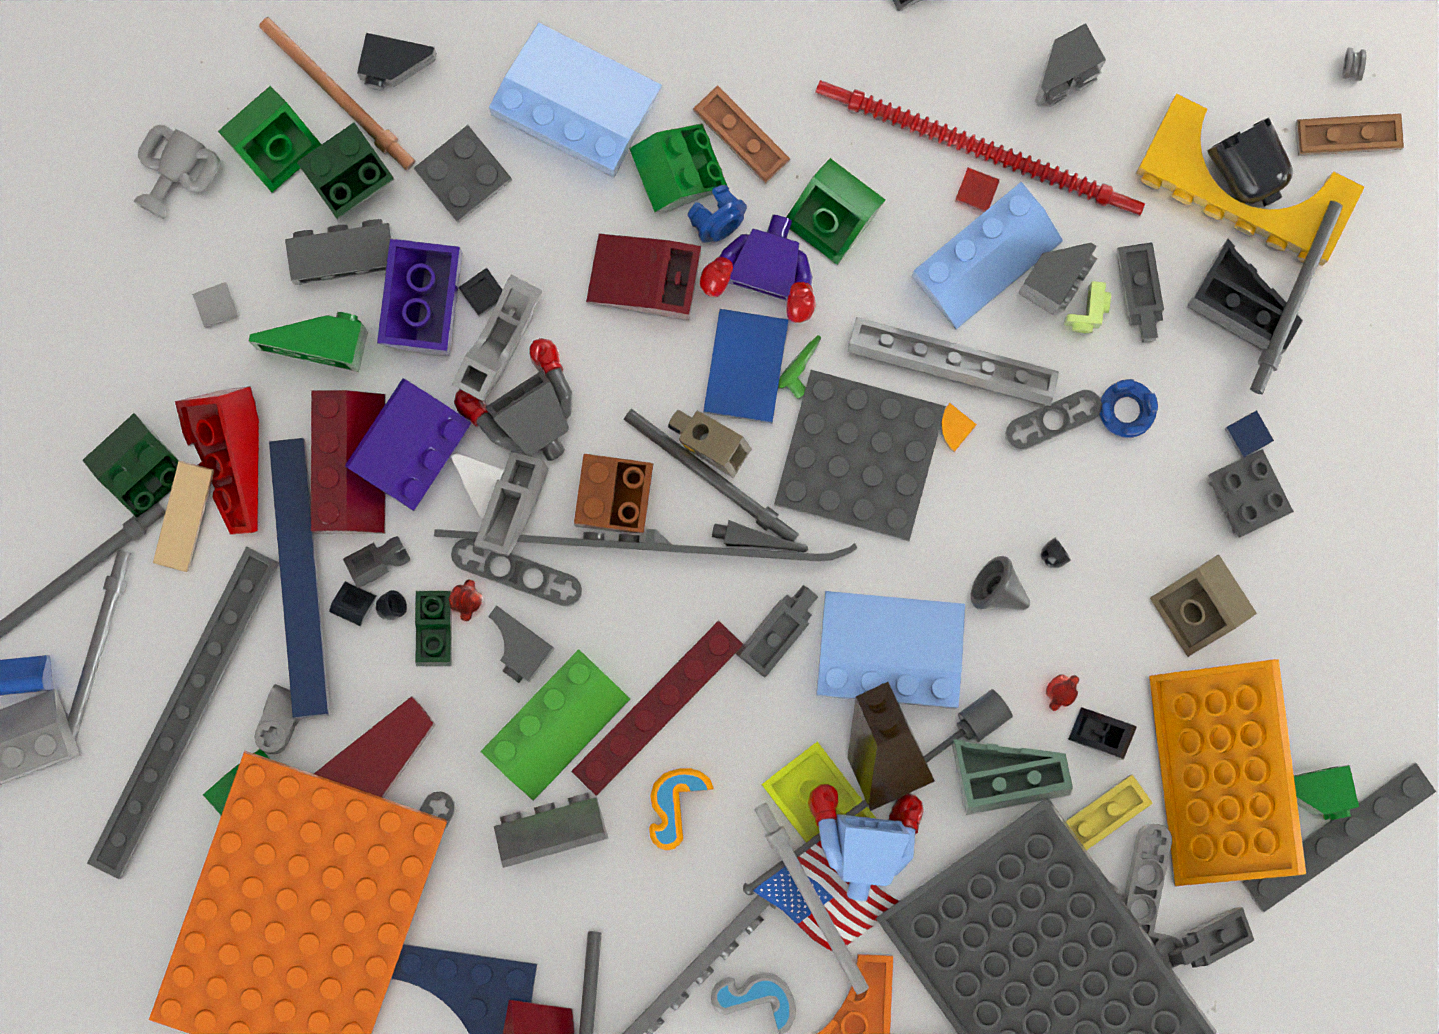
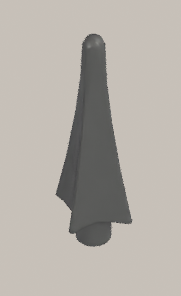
M728 520L727 526L715 523L712 531V537L724 539L723 544H726V546L775 548L803 553L808 550V546L805 544L778 538Z

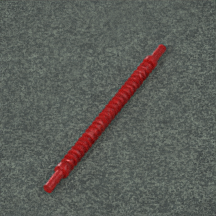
M822 80L819 81L815 93L847 104V108L851 111L859 112V110H862L865 116L871 113L873 114V119L879 116L882 118L883 123L890 120L892 126H895L896 123L900 124L901 130L908 127L910 128V133L918 131L920 137L927 134L929 140L937 138L938 144L945 141L947 142V147L955 145L957 151L963 148L966 150V154L974 152L975 158L982 155L986 162L989 159L994 160V165L1000 162L1003 164L1004 169L1007 166H1011L1013 172H1016L1017 169L1021 170L1022 176L1029 173L1031 174V179L1039 177L1041 183L1048 180L1050 186H1053L1054 183L1058 184L1059 190L1066 187L1068 188V193L1076 191L1078 197L1085 194L1087 200L1094 198L1095 203L1105 207L1107 204L1139 216H1141L1144 209V202L1113 191V187L1103 183L1099 186L1096 180L1090 183L1087 181L1088 178L1086 176L1080 179L1078 178V173H1075L1073 176L1069 175L1068 169L1061 172L1059 171V166H1056L1054 169L1050 167L1049 162L1046 165L1041 164V159L1032 161L1031 155L1024 158L1022 157V152L1014 154L1012 148L1006 151L1003 145L999 147L994 146V141L987 144L985 143V138L977 140L975 134L969 137L966 135L967 132L965 130L962 133L957 132V127H954L952 130L948 129L947 123L940 126L938 125V120H935L933 123L929 121L928 116L925 119L920 118V113H916L915 116L911 115L910 109L903 112L901 111V106L893 108L891 102L885 105L883 104V99H879V101L873 100V95L867 98L865 97V92L854 89L851 92Z

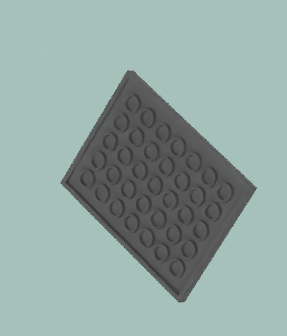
M1048 797L876 918L958 1034L1217 1033L1211 1022Z

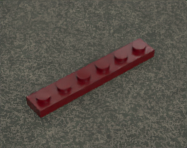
M718 620L571 772L597 796L744 644Z

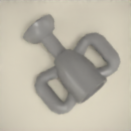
M165 125L154 126L149 130L139 147L138 158L146 167L159 170L161 176L150 194L137 196L133 202L164 219L166 211L162 200L172 183L180 181L187 189L193 192L204 191L219 169V157L214 151L205 149L206 147L202 143L180 130L175 129L173 131ZM162 136H164L168 143L162 152L161 158H151ZM199 159H207L197 179L193 181L189 176V172L195 167Z

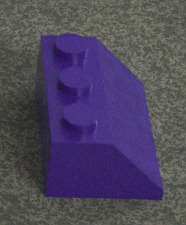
M390 239L377 344L419 353L450 356L463 254L460 247Z
M402 378L345 467L414 511L464 436L471 422L413 383Z

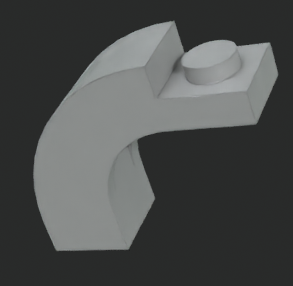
M514 275L507 279L484 330L474 346L465 355L452 383L453 386L482 401L488 396L511 360L533 317L532 313L541 296V289Z

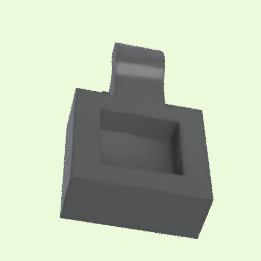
M398 536L389 539L378 548L373 542L343 558L357 588L373 582L388 573L387 565L402 566L410 561L406 549H402L404 546Z

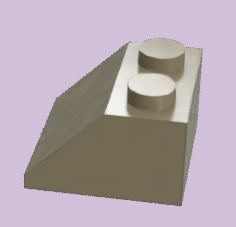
M1219 554L1150 597L1187 657L1236 629L1257 614Z

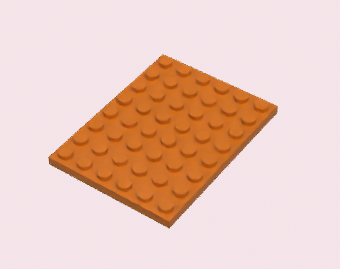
M244 750L149 1020L189 1034H371L447 820Z

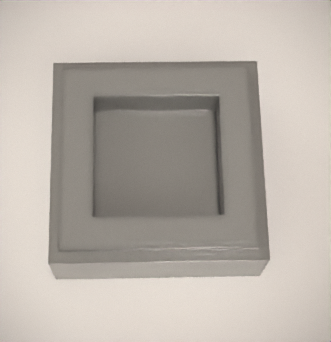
M226 282L192 294L205 328L238 317Z

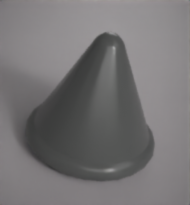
M998 556L993 558L978 573L973 583L970 597L975 608L980 610L986 608L1025 610L1029 608L1030 599L1013 568L1012 561L1008 557Z

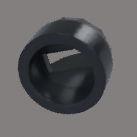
M1056 537L1042 548L1041 558L1044 560L1045 565L1050 568L1057 569L1071 561L1068 553Z
M391 590L380 596L376 601L375 609L379 617L390 621L403 616L406 613L407 604L401 593Z

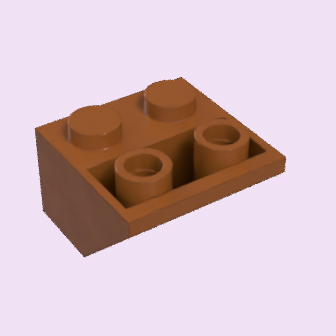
M583 454L574 518L575 527L615 532L644 533L654 463Z

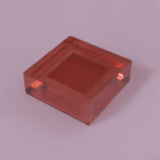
M968 167L955 202L985 212L990 208L1000 179Z

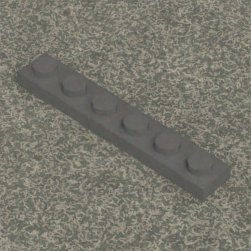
M1412 763L1359 800V807L1350 809L1351 816L1331 820L1302 840L1306 874L1245 880L1242 884L1261 912H1265L1437 791L1418 764Z

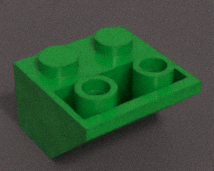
M703 123L656 132L629 148L654 212L681 207L712 195V189L717 186H727Z

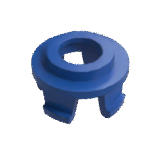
M720 185L712 189L719 208L714 214L699 202H695L687 213L689 219H691L692 226L697 228L699 232L698 237L703 243L717 242L725 239L744 220V214L747 209L746 203L741 199H737L726 185Z
M1134 379L1121 380L1111 385L1101 397L1102 408L1099 416L1105 428L1112 434L1122 438L1137 437L1145 433L1152 426L1158 411V401L1155 393H1152L1145 385L1134 381ZM1124 397L1134 399L1140 409L1138 417L1130 423L1120 421L1114 413L1116 402Z

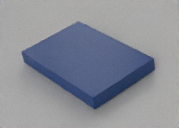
M726 309L719 310L703 413L772 424L789 319Z

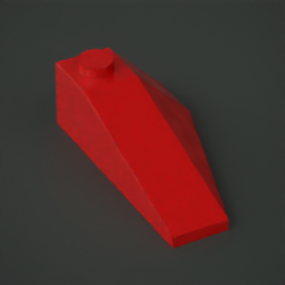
M251 386L225 389L175 401L186 443L188 446L194 445L202 461L198 465L214 470L212 485L215 490L212 497L229 533L243 534L258 531L259 418Z

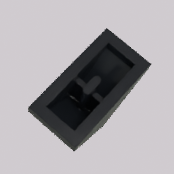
M1081 707L1068 740L1116 760H1124L1137 726Z

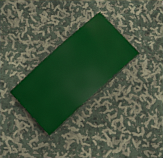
M416 591V666H451V591Z

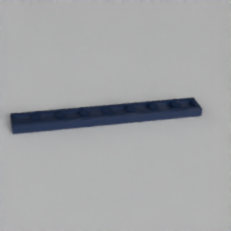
M305 439L269 441L293 719L329 716L314 535L311 531V501Z

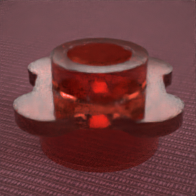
M468 579L464 582V585L459 584L453 588L449 598L450 608L454 612L461 613V620L469 621L472 618V613L479 609L483 596L477 592L475 581Z
M1061 674L1050 681L1046 688V696L1052 700L1049 704L1051 710L1056 711L1062 705L1064 707L1069 706L1076 700L1078 696L1076 688L1080 681L1079 677L1072 675L1068 678L1066 675Z

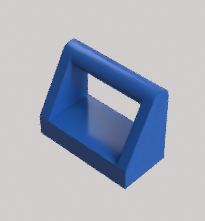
M50 655L0 660V696L44 692L53 689Z

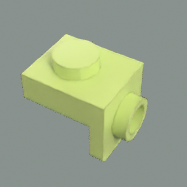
M1092 281L1088 286L1086 315L1067 314L1064 325L1072 326V331L1077 333H1093V328H1100L1103 321V313H1109L1111 292H1105L1106 282Z

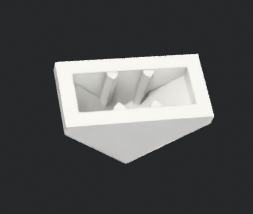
M456 453L451 458L480 520L483 521L497 479H502L504 470Z

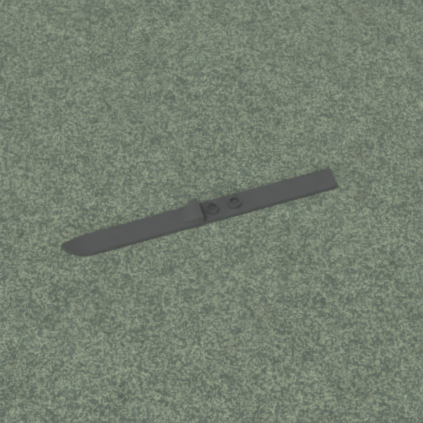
M434 529V537L476 539L478 532ZM647 529L646 543L639 542L640 535L619 534L618 541L604 540L605 533L584 532L583 539L520 535L517 542L807 561L834 560L857 549L855 543L848 548L831 553H799L675 545L669 542L656 529Z

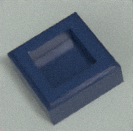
M1257 410L1225 428L1241 458L1274 441Z

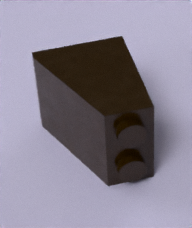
M889 682L856 696L847 758L870 811L935 782Z

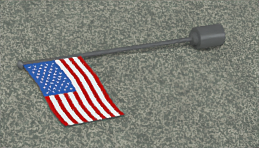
M991 689L958 713L960 721L956 725L959 731L924 756L926 762H929L952 745L954 739L959 740L964 736L968 741L973 738L980 742L1013 717L1012 712L1002 697L994 689ZM863 800L844 815L855 816L868 806L866 800ZM820 833L794 851L846 946L878 923L876 918L900 901L882 891L877 885L870 886L866 901H857L847 896L849 882L841 880L837 872L829 866L821 845ZM783 861L777 863L749 885L746 882L744 883L743 891L745 894L753 895L755 892L789 916L811 939L832 951Z

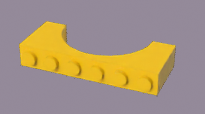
M1176 93L1136 171V174L1142 176L1141 181L1155 189H1160L1162 186L1172 191V197L1184 204L1191 205L1194 202L1204 207L1203 212L1214 219L1222 220L1224 217L1236 223L1234 227L1244 234L1253 236L1256 233L1266 238V244L1276 250L1285 251V249H1288L1298 254L1297 259L1302 263L1306 259L1330 201L1338 202L1343 208L1319 265L1323 266L1327 263L1365 187L1333 171L1316 194L1297 205L1281 209H1262L1241 203L1218 186L1204 162L1201 149V129L1208 109Z

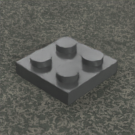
M466 125L414 167L416 173L457 223L461 222L512 181L510 175L469 125Z

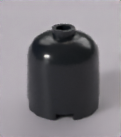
M1269 117L1253 124L1252 128L1243 133L1239 131L1207 150L1233 197L1244 204H1254L1261 201L1265 207L1283 197L1280 191L1288 186L1293 176L1291 162Z

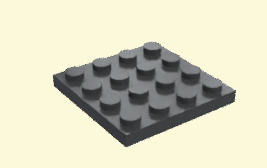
M810 370L774 505L909 542L946 406Z

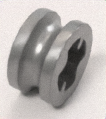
M1347 48L1343 64V79L1354 76L1356 80H1362L1366 65V50L1361 49L1360 52H1354L1353 48Z

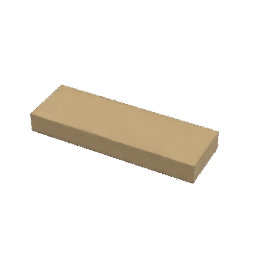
M184 461L178 462L153 563L184 572L189 571L214 474L213 469Z

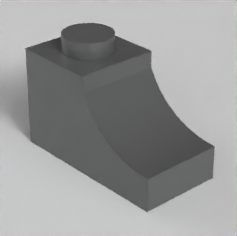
M496 605L488 617L498 626L503 636L504 655L500 661L506 666L502 671L518 683L523 678L531 682L555 648Z

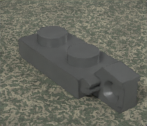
M1150 242L1118 247L1117 255L1128 318L1130 317L1131 326L1139 324L1142 342L1155 341L1158 338L1156 322L1163 321L1162 312L1164 311L1153 244Z
M804 585L792 598L787 594L782 601L780 600L736 655L765 678L809 625L808 620L812 614L807 610L818 596Z
M1243 907L1233 908L1188 932L1186 936L1182 937L1184 946L1178 947L1167 954L1172 967L1191 963L1192 968L1208 966L1255 941Z

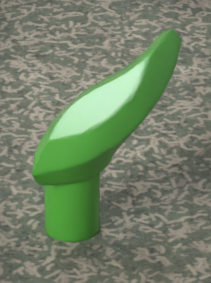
M819 335L806 345L780 376L778 387L784 388L787 386L797 399L804 395L806 389L798 377L805 370L808 360L815 352L821 340Z

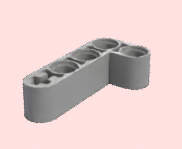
M1147 824L1138 831L1123 902L1131 911L1132 904L1136 900H1145L1149 906V912L1144 918L1136 919L1158 950L1167 941L1172 942L1178 948L1184 946L1178 938L1154 932L1172 845V836L1170 831L1163 825ZM1154 830H1157V836L1162 838V844L1155 845L1153 855L1160 856L1159 862L1154 859H1141L1142 852L1150 854L1151 843L1146 841V836L1153 835ZM1146 864L1151 865L1156 872L1154 881L1148 885L1143 884L1138 877L1140 868ZM1167 961V963L1169 964V966H1170L1171 968H1174V967H1172L1171 962H1170V961Z

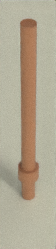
M266 17L260 23L259 27L375 140L374 145L384 154L388 152L405 170L410 169L414 165L416 160L397 143L399 139L389 129L384 130L269 17Z

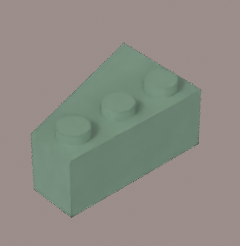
M953 740L952 748L966 815L1042 801L1047 797L1052 799L1068 796L1072 792L1073 785L1066 753L1028 748L1017 749L1002 747L996 744L987 743L986 745L965 742V740Z

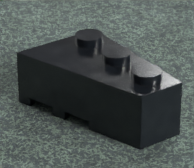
M1227 239L1220 247L1187 306L1257 347L1267 349L1287 302L1274 288L1271 289L1258 275L1257 269L1251 263L1248 264L1235 249V245ZM1298 315L1294 320L1280 355L1287 350L1303 321Z

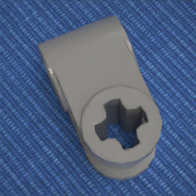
M274 684L255 731L256 745L267 754H279L286 749L295 726H297L300 720L293 719L289 689ZM274 729H277L276 735L280 737L279 743L273 742L270 747H266L268 741L263 738L265 732L272 733Z

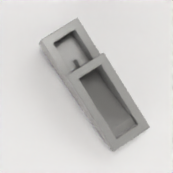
M511 451L502 479H497L474 543L475 547L509 556L526 525L549 468L544 460Z

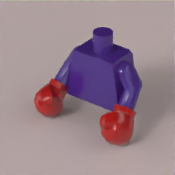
M772 215L767 232L752 229L750 234L738 236L723 249L719 257L702 270L700 287L704 293L710 297L717 298L724 293L728 284H732L787 301L786 314L790 321L794 323L808 321L816 308L812 288L813 276L807 255L799 250L800 243L787 239L792 220L783 216Z

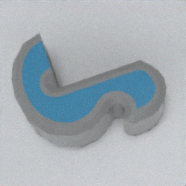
M759 973L751 976L740 989L735 988V979L728 977L717 982L712 989L711 1003L722 1014L770 1002L779 1034L788 1032L795 1020V999L787 983L775 974Z

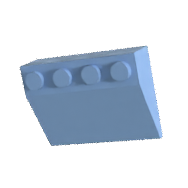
M538 23L504 77L489 109L492 116L615 178L662 85Z
M825 591L816 696L855 700L856 696L889 682L899 704L957 709L959 707L965 604Z

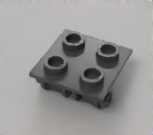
M1263 449L1209 474L1211 479L1209 485H1212L1217 497L1221 498L1218 504H1224L1226 509L1222 512L1223 514H1229L1227 517L1233 527L1232 532H1237L1239 538L1294 512Z

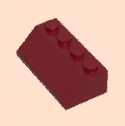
M311 390V531L314 534H385V493L345 467L385 406V394L350 390Z

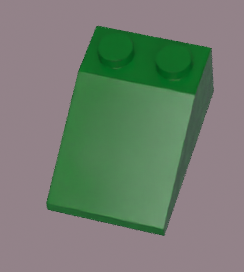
M337 312L336 317L325 315L250 334L248 341L259 351L359 372L368 331L361 321L357 320L358 316Z

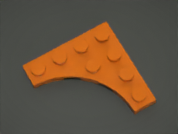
M857 954L856 965L869 988L861 994H856L851 985L840 1009L826 1026L816 1034H890L893 955Z

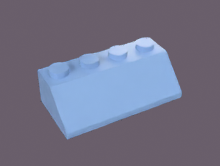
M1020 182L913 271L911 277L952 326L958 329L1034 266L1042 253L1051 252L1063 240L1045 209L1025 185Z

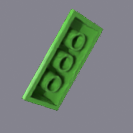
M578 649L480 752L534 801L631 699Z

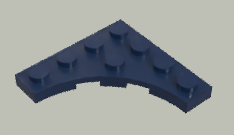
M403 944L391 979L413 984L439 998L457 1015L469 1034H503L508 1001L516 1000L532 1003L537 964Z

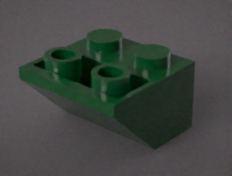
M355 122L297 161L301 170L337 220L395 180Z
M133 413L82 461L97 480L137 518L171 491L180 460Z

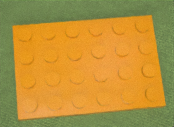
M1279 659L1149 676L1168 830L1172 836L1171 855L1175 886L1306 874Z

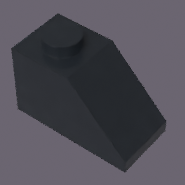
M366 33L357 74L360 80L365 81V86L384 90L385 85L395 87L436 60L437 53L432 46Z

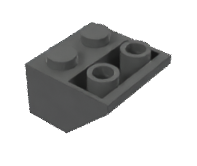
M1086 23L1054 40L1035 98L1038 106L1045 102L1052 106L1067 97L1066 93L1071 88L1078 86L1079 90L1098 80L1097 76L1102 73L1101 69L1106 59Z
M1090 242L1042 253L1018 294L1054 315L1058 308L1065 311L1079 289L1074 285V282L1077 278L1083 281L1098 259L1092 255L1097 246Z

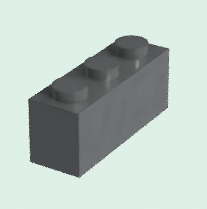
M373 219L362 222V227L348 229V225H335L328 227L327 233L314 234L313 230H302L294 232L293 238L285 239L291 281L294 285L386 271L390 239H393V233L389 223L383 224L382 219Z

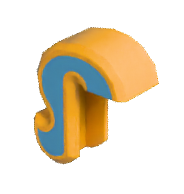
M679 768L664 773L654 782L650 798L652 808L662 819V823L659 825L652 823L649 827L652 842L658 848L672 850L683 841L679 793L713 790L710 778L701 771L692 768Z

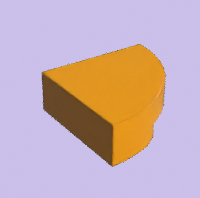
M951 403L947 405L944 411L941 428L945 443L950 450L955 452L977 424Z

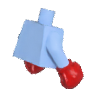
M820 784L810 792L808 807L815 819L816 826H819L821 845L829 866L837 872L841 880L849 882L847 896L853 900L866 901L871 885H890L894 876L898 875L913 859L915 835L918 833L919 824L924 813L923 802L911 793L898 798L892 806L889 820L840 814L836 816L835 808L838 805V792L829 784Z

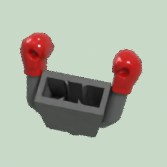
M539 338L534 340L529 347L532 364L539 371L537 374L489 405H486L485 400L482 401L459 389L455 394L454 405L458 413L470 420L474 426H479L492 443L513 452L522 449L528 456L541 450L546 459L551 461L560 457L565 451L558 438L569 430L566 420L571 416L572 391L563 374L557 346L549 339Z

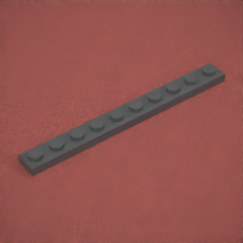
M246 546L87 864L117 879H121L279 562Z

